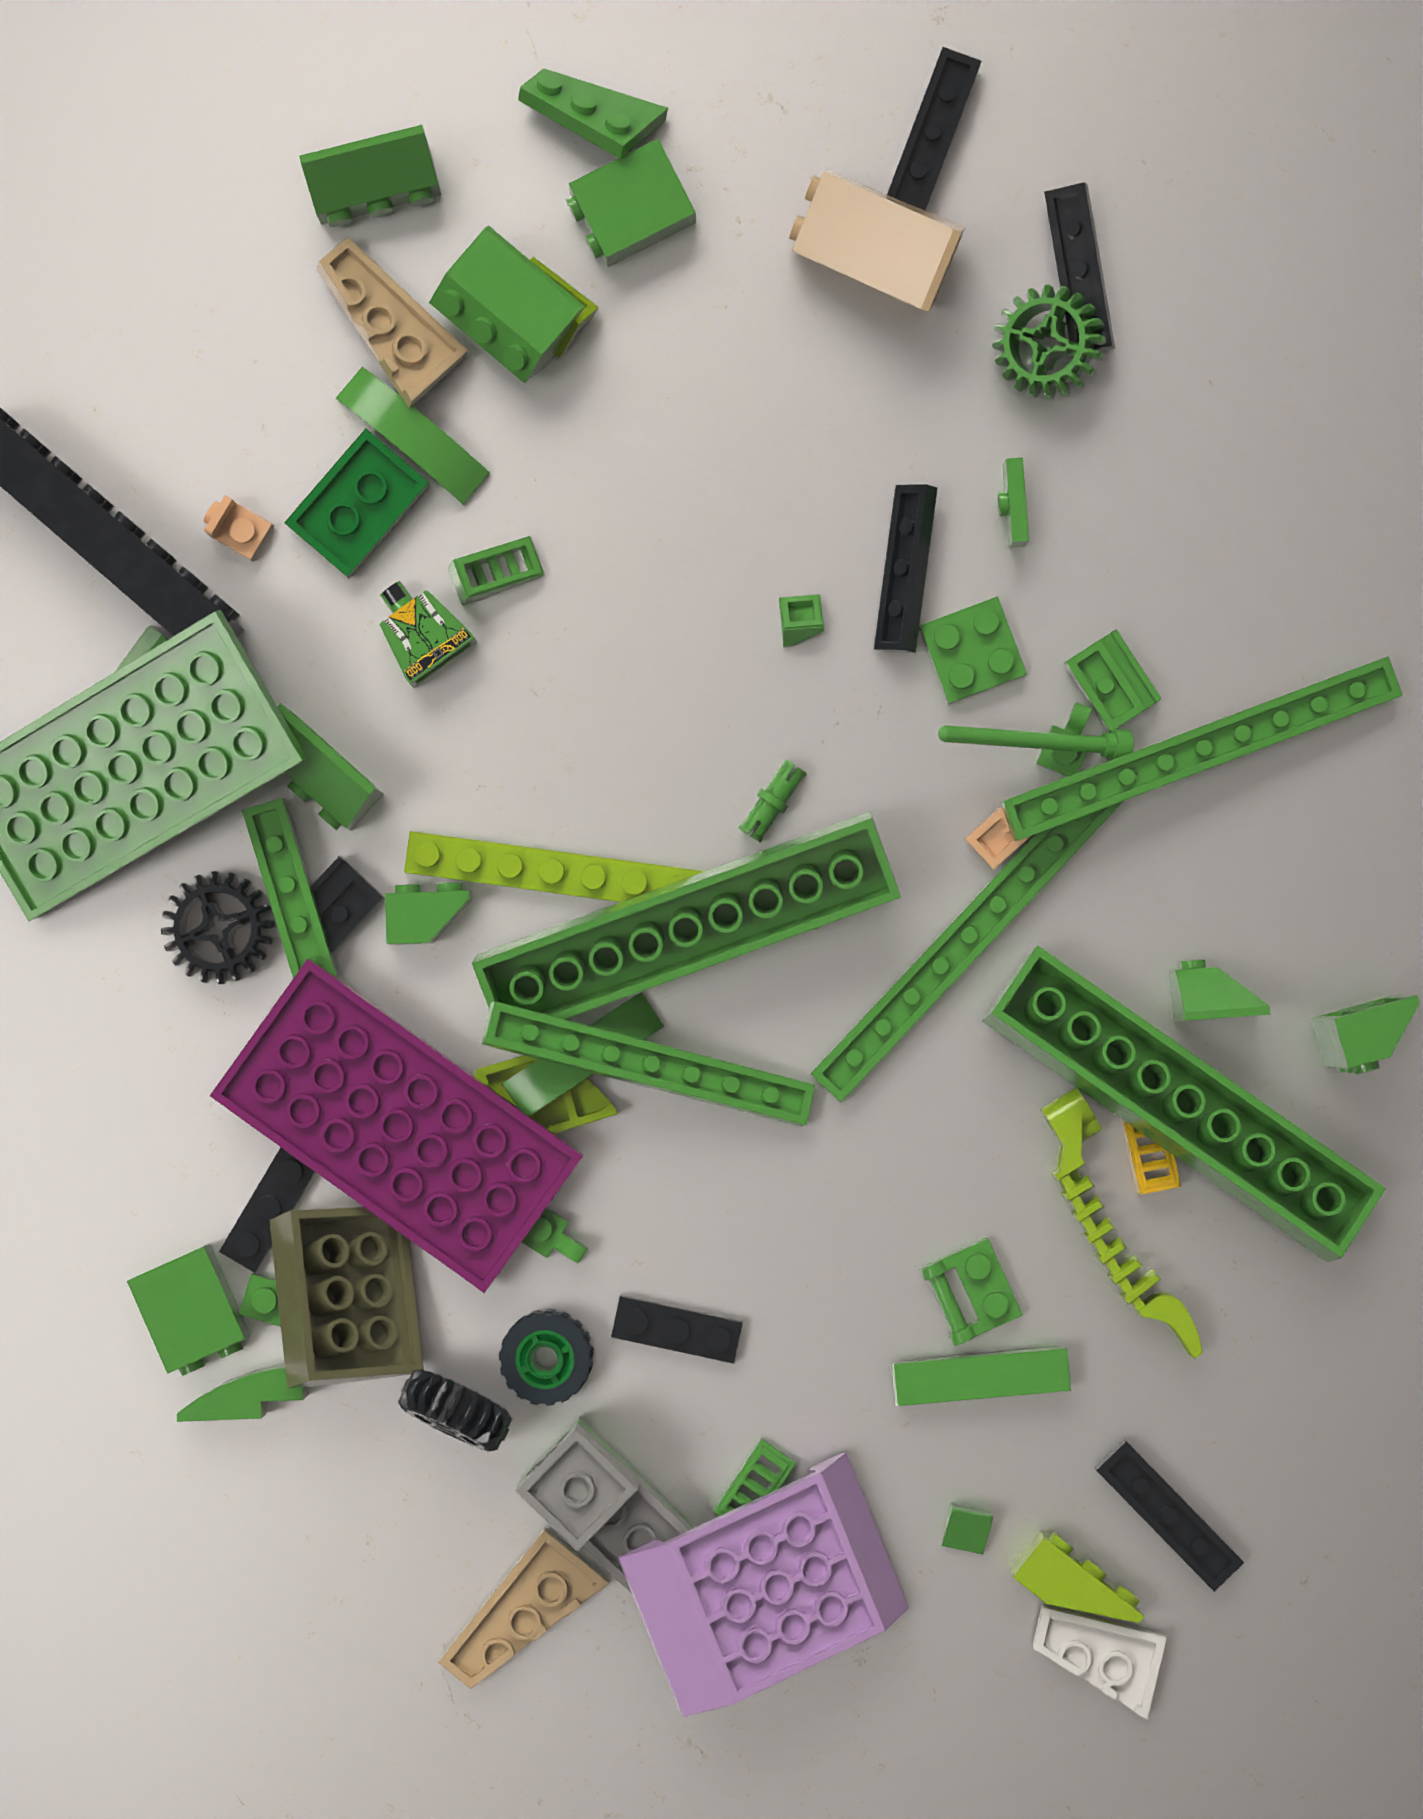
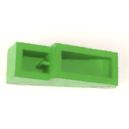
M285 1364L254 1370L228 1380L198 1397L177 1413V1422L262 1419L267 1414V1401L304 1400L309 1395L308 1387L287 1388Z

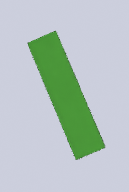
M1060 1346L982 1355L965 1354L891 1363L896 1406L1071 1391L1067 1348Z

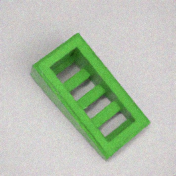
M530 536L454 559L449 565V572L462 605L484 599L544 576ZM520 551L527 571L520 573L513 554L514 552ZM500 557H504L510 576L505 578L498 562ZM488 563L493 582H487L481 564ZM472 569L477 587L472 588L466 570Z
M761 1438L714 1505L713 1511L721 1516L734 1510L729 1505L732 1499L741 1505L753 1501L739 1491L742 1484L760 1497L779 1489L796 1462ZM761 1455L781 1468L777 1475L757 1462ZM751 1470H754L771 1482L767 1489L748 1476Z

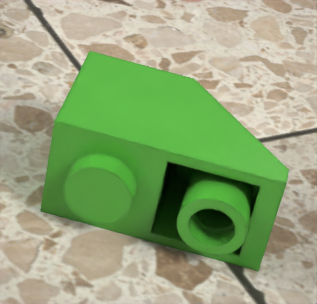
M462 883L437 884V892H420L419 884L395 885V893H385L387 944L433 943L472 901V891H462Z

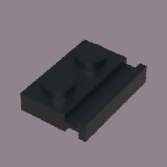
M338 856L311 886L332 955L385 899V896L342 856Z

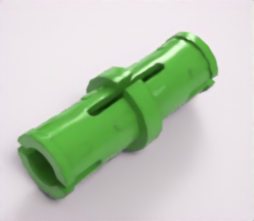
M787 759L783 760V764L765 790L760 789L757 794L759 800L738 827L745 834H749L756 822L759 821V824L750 836L759 843L763 840L762 838L779 812L784 813L788 808L786 802L803 777L807 775L805 771L798 767L787 781V776L795 766V764Z

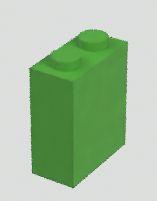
M659 139L568 183L571 197L566 199V203L576 222L584 220L590 234L584 237L595 259L602 256L607 267L696 223V212Z
M211 1244L127 1280L167 1374L179 1369L181 1375L184 1376L205 1366L202 1358L215 1352L222 1359L243 1349L241 1341L251 1335L243 1316L239 1314L240 1309Z

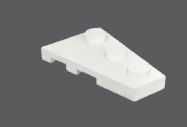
M1042 1605L1032 1644L1033 1648L1148 1720L1167 1639L1165 1634Z

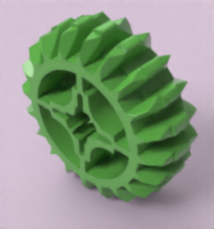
M1044 285L1041 298L1034 288H1030L1027 290L1028 302L1025 303L1020 297L1016 296L1013 298V303L1018 309L1014 313L1008 309L1002 310L1001 314L1003 317L1009 320L1007 325L996 324L994 326L996 332L1004 335L1003 339L992 342L994 349L1004 351V353L995 358V363L998 366H1007L1002 373V377L1007 381L1015 379L1013 388L1019 392L1028 387V396L1037 398L1043 389L1044 397L1048 400H1053L1057 387L1061 395L1067 397L1071 392L1070 382L1082 389L1085 386V382L1080 375L1083 372L1090 376L1096 374L1095 368L1089 365L1091 359L1096 361L1103 360L1104 355L1094 350V346L1105 344L1106 337L1100 334H1093V332L1103 327V321L1099 318L1090 319L1094 315L1096 308L1090 303L1082 306L1085 297L1078 292L1070 298V290L1065 286H1061L1055 295L1051 285ZM1051 310L1050 314H1045L1043 322L1038 327L1033 329L1025 328L1033 317ZM1065 312L1070 313L1076 321L1079 330V344L1066 339V323L1063 321ZM1049 334H1051L1056 341L1065 347L1055 345L1053 348H1050L1048 346L1047 351L1042 344L1033 338L1043 340L1044 337H1048L1050 339ZM1019 341L1032 347L1033 356L1031 362L1034 363L1032 373L1022 363L1019 354ZM1064 356L1074 357L1065 368L1054 374L1047 375L1048 370L1053 369L1055 362L1059 358Z

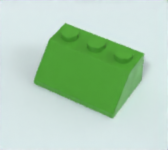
M423 125L299 155L313 206L321 225L328 223L330 227L344 226L351 223L355 216L369 213L370 217L383 216L391 213L394 210V206L409 203L412 207L423 206L434 201L433 196L441 195Z
M489 225L482 230L446 272L429 301V304L523 383L527 382L550 363L585 307Z
M280 703L277 706L308 758L284 772L292 780L287 787L305 803L310 797L323 808L318 815L335 830H338L343 825L351 831L384 793L294 712Z
M1387 996L1310 1018L1324 1067H1335L1338 1073L1346 1071V1073L1354 1072V1074H1361L1380 1068L1378 1060L1392 1055L1419 1006L1418 996Z

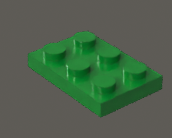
M365 428L287 518L284 524L350 579L425 492L430 483Z

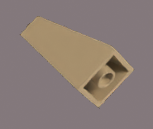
M829 170L823 171L821 178L814 175L805 199L811 202L805 217L797 216L789 239L795 241L792 251L929 312L934 305L965 227Z

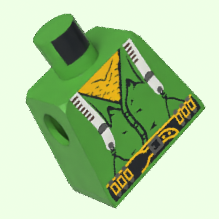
M398 581L380 594V597L393 614L384 619L379 625L406 680L413 688L477 643L472 633L428 590L423 591L413 599L403 584Z

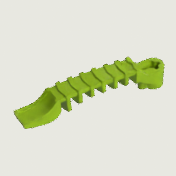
M1075 1087L1040 1109L1047 1124L1060 1143L1057 1168L1051 1174L1055 1180L1059 1181L1063 1188V1191H1061L1062 1196L1073 1208L1071 1214L1082 1225L1085 1231L1083 1236L1090 1245H1093L1097 1252L1095 1253L1096 1258L1107 1268L1109 1272L1107 1276L1119 1287L1122 1292L1120 1296L1128 1305L1131 1304L1135 1311L1143 1318H1154L1167 1323L1173 1329L1188 1354L1196 1359L1203 1353L1202 1344L1195 1323L1185 1305L1176 1297L1164 1292L1153 1293L1143 1301L1141 1300L1140 1296L1162 1279L1152 1269L1131 1285L1127 1277L1142 1267L1143 1264L1136 1255H1133L1121 1265H1118L1114 1257L1124 1251L1127 1246L1120 1237L1106 1245L1102 1237L1114 1230L1115 1226L1108 1217L1096 1225L1091 1218L1093 1214L1105 1206L1098 1196H1095L1086 1203H1083L1080 1195L1095 1187L1088 1175L1081 1178L1077 1172L1078 1169L1086 1164L1082 1158V1142L1100 1132L1102 1128L1085 1098Z

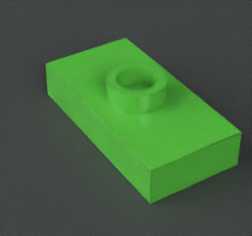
M1023 457L1007 458L1002 465L1004 491H999L997 497L999 517L1006 516L1008 547H1025L1029 542Z

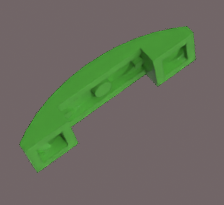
M363 366L336 397V400L366 425L371 426L462 505L468 501L489 476L490 472L414 406L409 408L398 393Z
M642 992L589 1025L645 1040L664 1027ZM538 1059L502 1083L515 1105L525 1114L531 1116L594 1073Z

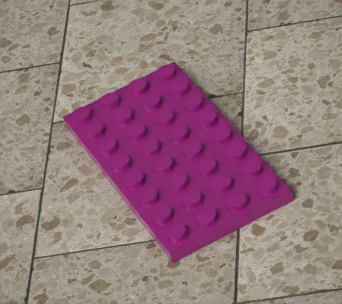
M308 958L210 1094L211 1098L483 1293L487 1291L584 1155L311 958Z

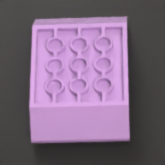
M842 1452L806 1469L809 1475L666 1542L655 1539L617 1557L683 1717L733 1705L886 1631L909 1609L846 1452Z

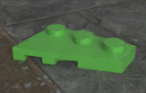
M545 68L520 86L518 101L619 159L624 157L666 121L668 112L667 107Z

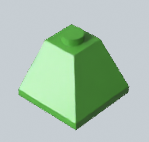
M1205 960L1180 961V970L1169 971L1173 1020L1189 1021L1270 1015V1006L1218 967L1206 968Z

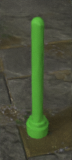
M948 725L942 726L938 730V738L942 742L1092 752L1100 753L1101 757L1107 758L1108 761L1131 753L1134 750L1133 734L1130 730L1113 729L1109 733L1104 732L1101 736Z

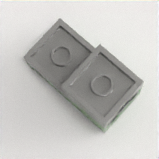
M581 1416L521 1476L516 1492L577 1552L584 1547L631 1594L632 1592L617 1557L655 1539L666 1542L695 1528Z

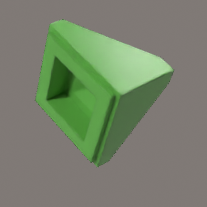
M820 594L779 598L783 647L795 645L824 631Z

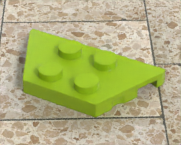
M522 1055L476 1069L475 1077L515 1105L502 1083L538 1059ZM586 1078L532 1114L531 1117L555 1134L617 1115L618 1111L589 1078Z

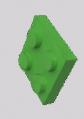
M998 596L919 626L948 705L1027 675Z

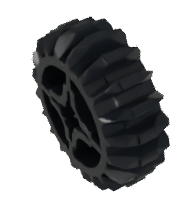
M212 871L210 874V885H207L204 877L198 874L194 876L196 890H193L187 883L180 885L182 893L186 896L184 900L177 896H170L169 902L177 906L178 909L176 913L163 911L162 917L174 920L173 927L161 928V934L174 935L175 941L168 942L164 945V948L168 952L177 949L181 951L172 962L175 966H180L188 960L190 963L185 970V975L188 977H193L201 968L200 981L203 983H209L213 971H215L218 984H226L227 971H230L235 981H240L243 979L240 966L243 965L250 973H254L257 970L256 964L251 960L253 955L261 960L267 959L268 954L258 947L260 943L274 944V938L262 935L263 928H275L276 922L272 920L262 921L261 915L271 912L272 908L270 904L257 907L256 903L263 898L264 893L262 890H256L248 895L247 892L252 884L249 879L241 881L236 888L237 878L234 873L229 872L225 877L224 884H221L220 873ZM212 894H230L237 898L246 910L227 915L221 910L219 904L215 903ZM201 900L203 905L201 906L202 922L198 927L186 933L188 916L192 908ZM215 916H219L218 921L225 922L226 920L233 922L222 930V940H218L219 935L203 934L215 926ZM251 922V933L248 943L242 952L236 956L234 951L236 949L234 943L235 933L238 929ZM210 941L216 946L218 952L222 953L225 962H209L200 957L191 946Z
M423 1369L415 1370L410 1378L406 1380L401 1390L402 1394L398 1403L404 1412L431 1426L433 1429L470 1446L485 1451L498 1450L501 1442L505 1440L510 1430L508 1427L512 1417L506 1409L489 1398L480 1395L478 1392L439 1374Z

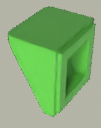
M950 1504L942 1546L983 1555L992 1525V1513Z

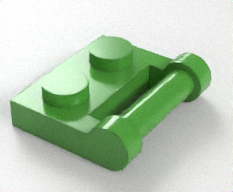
M987 1237L919 1269L924 1281L929 1280L952 1331L949 1333V1337L954 1346L963 1344L982 1333L1023 1315ZM952 1268L956 1269L978 1320L969 1324L966 1323L944 1274Z

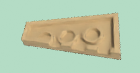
M348 237L319 261L317 271L409 408L465 359L468 350Z
M544 1528L441 1656L438 1663L472 1689L514 1657L526 1645L535 1641L555 1623L580 1607L584 1601L610 1584V1580L548 1529Z

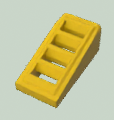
M1122 1120L1136 1193L1141 1195L1181 1187L1175 1156L1157 1143L1138 1146L1136 1139L1147 1136L1137 1129L1134 1130V1127ZM1159 1151L1163 1152L1164 1159L1144 1163L1141 1161L1140 1155ZM1166 1168L1167 1176L1145 1179L1144 1172Z

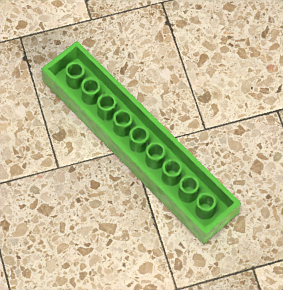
M867 812L477 954L472 962V966L489 1009L491 1003L495 1001L567 1019L901 898L872 814Z
M1038 945L1025 956L982 1020L983 1023L1326 1262L1341 1259L1386 1189Z

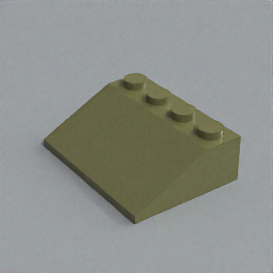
M365 1207L290 1210L269 1220L287 1388L324 1386L411 1375L415 1370H424L408 1238Z

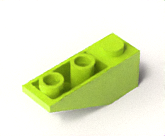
M1039 1531L1009 1570L1014 1579L1046 1604L1140 1623L1145 1617L1140 1609L1136 1607L1140 1600L1122 1585L1117 1590L1113 1589L1103 1581L1107 1574L1089 1559H1086L1083 1564L1070 1555L1074 1548L1055 1532L1049 1538Z

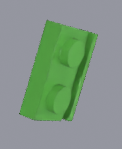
M1117 629L1064 662V665L1108 733L1161 700L1160 695Z

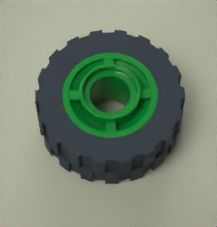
M547 1309L546 1311L536 1310L527 1316L521 1317L509 1329L501 1343L502 1348L499 1352V1360H501L500 1372L502 1376L504 1375L507 1381L505 1384L510 1390L513 1389L517 1393L516 1396L520 1399L531 1401L530 1404L539 1405L540 1403L551 1406L559 1401L563 1403L569 1400L572 1395H576L587 1381L594 1363L592 1362L594 1347L590 1344L591 1337L588 1331L585 1332L582 1328L583 1324L578 1319L574 1320L571 1318L570 1314L564 1311L562 1313L556 1312L555 1309ZM548 1347L554 1350L557 1355V1364L553 1367L542 1366L536 1359L537 1349Z

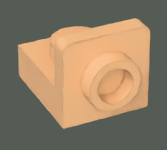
M226 495L221 502H213L204 517V523L207 524L204 529L205 533L252 562L274 527L271 523L237 504Z
M1000 806L965 839L991 868L995 869L1029 837L1014 841L1002 806Z

